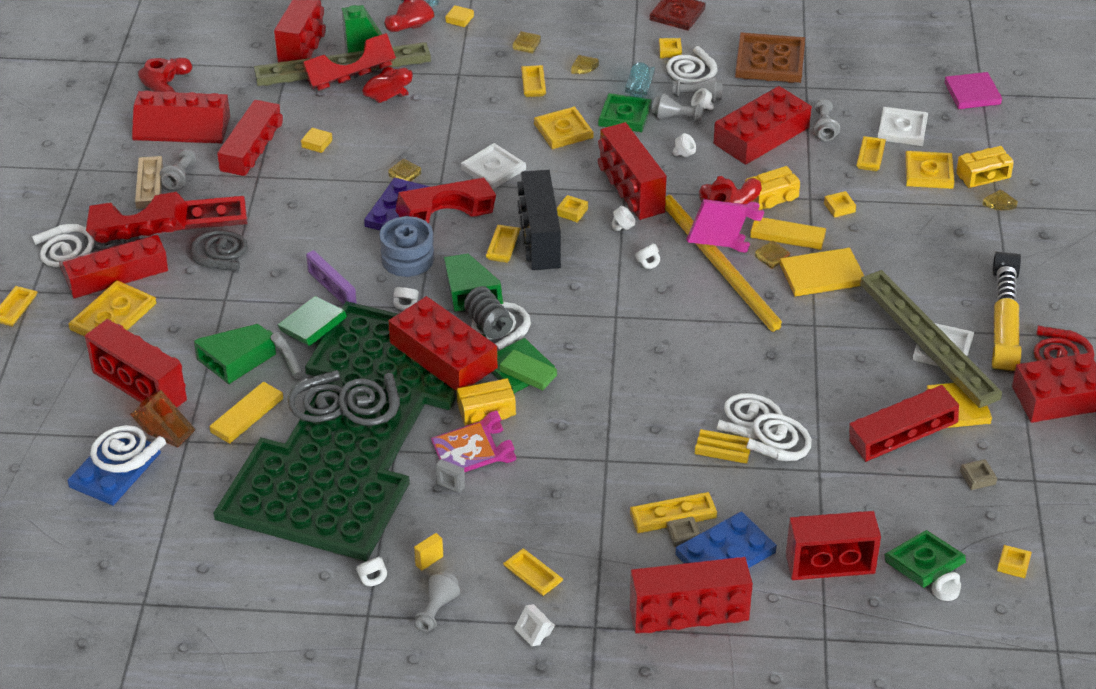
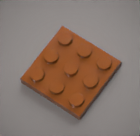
M741 32L735 78L801 83L805 37Z

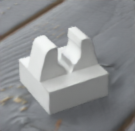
M532 604L525 606L514 629L531 646H539L543 638L551 634L555 625Z

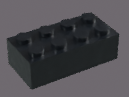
M550 169L522 171L521 181L517 182L518 196H521L517 200L518 214H522L520 215L521 230L524 229L522 231L523 245H528L525 246V259L530 261L532 270L561 268V230Z

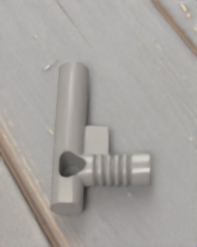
M278 332L273 333L271 340L283 353L294 379H301L303 372L287 340L283 339Z

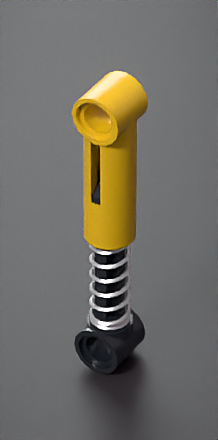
M995 251L992 275L997 276V300L994 305L992 369L1015 371L1016 364L1021 362L1019 304L1016 302L1017 292L1015 290L1017 288L1016 278H1018L1020 272L1021 254Z

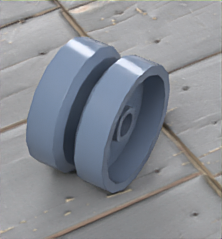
M404 216L392 219L382 226L379 233L381 261L383 267L389 273L403 277L417 276L426 272L433 265L435 259L432 227L425 220L418 217Z

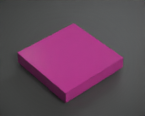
M988 72L945 77L944 83L958 109L1000 105L1002 102V97Z

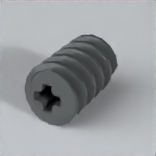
M484 286L476 287L467 295L464 304L465 310L488 338L500 339L511 330L513 320L510 318L509 312L500 304V301L496 299L490 289Z

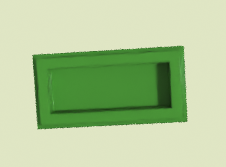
M513 350L500 363L501 372L542 391L557 376L556 368L516 350Z

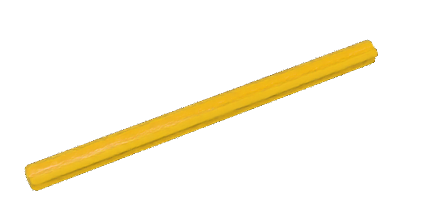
M672 195L666 196V211L688 235L694 220ZM695 243L768 329L772 332L779 330L782 323L780 318L717 246Z

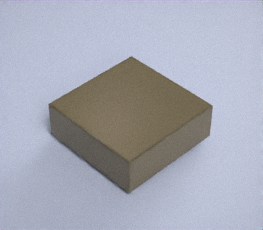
M986 459L962 464L960 467V473L971 490L996 485L997 477Z
M694 517L667 522V530L674 547L700 534Z

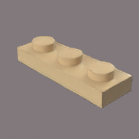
M162 156L139 157L135 196L136 209L146 208L155 195L161 194L160 170L163 168Z

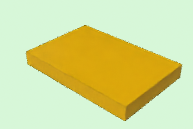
M850 248L780 258V267L795 297L861 286V277H864Z
M117 280L68 323L69 329L85 337L88 332L106 319H109L128 330L157 304L156 297Z

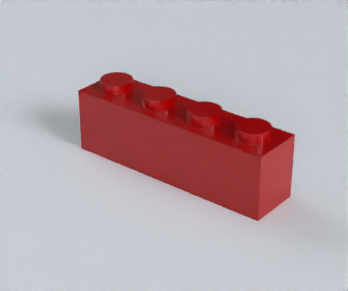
M254 99L217 152L220 171L246 176L249 170L254 167L259 155L264 152L267 143L272 140L277 128L282 125L283 115L280 113V104Z
M234 196L185 201L188 204L185 229L181 230L248 224L245 197Z
M939 385L849 423V441L864 461L867 462L958 423L959 404L943 385Z

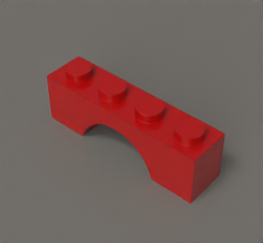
M385 33L366 40L364 43V53L355 63L339 65L329 60L325 55H321L304 61L302 65L311 90L317 88L318 91L329 88L330 83L338 81L339 84L350 81V76L359 74V77L372 73L371 69L379 67L382 70L390 67L392 62L395 61L396 56L388 34Z
M484 177L398 192L395 211L399 217H418L425 220L428 224L430 215L440 209H457L474 217L493 213L496 193Z
M178 192L155 195L151 203L144 210L128 216L122 215L111 202L89 206L86 231L97 243L130 239L137 236H151L152 234L162 232H174L175 230L185 229L188 204Z

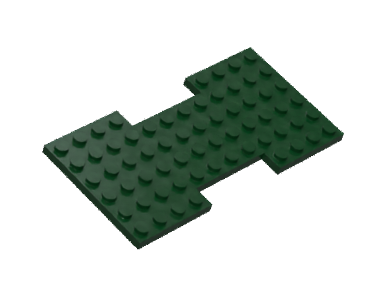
M346 301L341 308L347 315L346 319L324 335L307 362L305 373L311 376H319L337 370L340 380L328 384L338 385L341 388L347 382L354 379L365 378L375 381L382 387L386 395V402L381 410L374 414L363 415L354 412L350 407L347 408L353 415L363 419H375L383 416L388 411L389 398L383 376L387 373H392L397 393L400 397V406L396 415L389 421L378 425L355 423L343 413L334 419L323 422H310L300 419L286 443L260 437L213 514L216 521L362 561H368L410 484L409 476L388 471L424 405L450 410L457 398V391L390 343L388 320L398 315V313ZM365 384L352 386L347 391L349 394L350 390L357 386H365L373 390L375 400L369 403L368 406L359 407L362 409L373 408L380 401L379 393L373 387ZM332 390L319 391L315 394L309 405L318 409L315 400L319 393L331 391L338 394V396L340 393ZM365 392L356 393L353 397L354 404L356 405V396L367 395L369 397V395ZM325 397L329 407L334 404L333 398ZM305 410V412L303 413L310 416H323L311 414L307 410Z

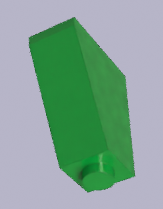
M351 5L342 8L345 52L364 51L365 41L382 35L381 31L364 5Z
M469 253L444 257L454 312L465 310L464 304L467 295L473 289L480 286L490 289L491 293L500 301V304H503L500 280Z
M254 324L198 338L194 341L196 358L227 384H231L276 355V346L271 340L273 333L259 324Z

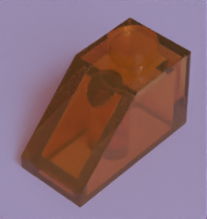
M162 390L147 397L130 413L148 435L155 438L161 436L165 439L166 443L175 447H179L196 430Z

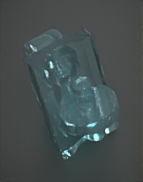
M643 62L633 64L625 86V93H630L632 97L645 98L655 73V67H648Z

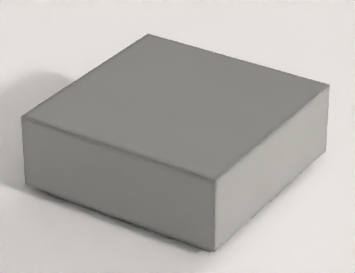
M440 459L436 464L437 484L461 493L465 488L464 468Z

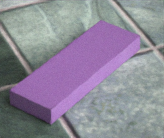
M314 250L308 252L306 255L308 272L343 305L346 301L357 304L355 288Z

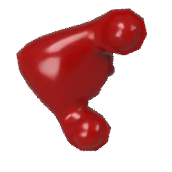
M403 0V3L399 4L397 13L386 17L384 25L390 32H399L408 28H420L423 24L431 21L435 15L433 9L425 0Z
M179 57L171 58L170 60L153 58L146 61L144 67L138 71L140 81L153 92H176L168 83L173 80L175 74H188L193 67L191 61L187 58Z
M386 67L379 75L372 77L364 85L363 95L374 99L377 103L384 102L395 95L399 97L409 95L404 86L411 83L413 72L407 68H399L397 70L392 67Z
M718 176L712 184L702 185L698 193L701 202L704 199L748 204L760 195L762 186L759 180L750 178L742 185L741 189H737L730 179Z

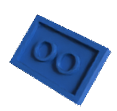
M135 436L136 444L130 451L119 453L110 448V445L108 446V451L115 455L130 453L138 447L140 438ZM127 438L117 439L125 443V446L130 443V440ZM146 440V444H145V447L143 448V450H144L147 446H149L152 442H149V441ZM104 441L97 448L98 459L106 464L118 465L131 460L114 461L106 458L102 453ZM158 450L143 466L128 472L118 473L102 470L93 463L91 456H89L67 480L69 488L114 506L160 455L161 451Z
M741 511L677 546L675 555L684 564L746 557L748 568L775 554L777 545Z

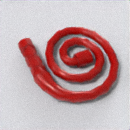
M1038 325L1036 335L1052 338L1043 339L1035 345L1033 354L1037 361L1044 360L1040 356V348L1051 343L1066 345L1073 350L1074 355L1080 354L1079 349L1072 342L1082 345L1087 353H1091L1094 359L1093 346L1084 336L1071 330ZM1057 344L1049 345L1043 352L1045 359H1053L1049 354L1052 350H1058L1057 358L1068 355V351L1063 346Z

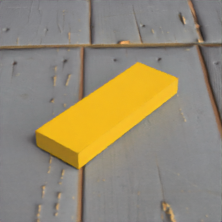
M762 217L761 221L754 220L750 238L822 250L826 228Z
M263 381L209 426L210 433L230 444L283 400V392Z
M705 492L630 507V516L638 534L667 528L668 521L687 517H694L695 522L717 518V510L710 493Z

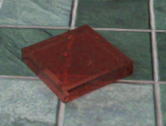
M661 0L650 13V20L689 31L704 12L706 3L698 0Z

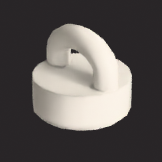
M705 88L699 89L692 97L691 106L696 108L697 104H700V107H704V109L713 110L714 105L711 102L712 93Z
M683 133L675 139L676 146L672 152L674 156L681 154L683 157H689L696 152L695 141L690 135Z
M620 206L613 212L612 229L614 231H620L623 228L629 230L635 225V218L626 207Z
M654 243L636 252L634 255L638 263L641 262L642 266L646 269L655 268L660 262L659 249ZM653 255L654 261L648 263L646 259Z
M403 287L394 288L393 305L398 310L404 311L417 302L418 290ZM399 299L411 300V304H400Z
M380 556L356 566V571L362 583L366 586L379 585L387 577V570ZM379 570L380 575L377 578H367L368 574Z
M951 572L939 577L932 583L931 591L933 595L942 601L955 600L961 590L960 575Z

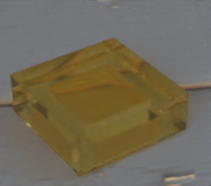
M520 31L513 42V49L534 53L541 42V36Z
M402 159L391 167L388 173L391 178L395 177L411 182L421 174V167L406 159Z
M771 241L757 249L755 257L773 269L780 265V258L790 257V252L775 241Z

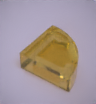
M578 55L571 67V74H585L595 70L599 66V59Z
M1000 189L985 197L983 205L994 210L1006 211L1015 209L1018 201Z

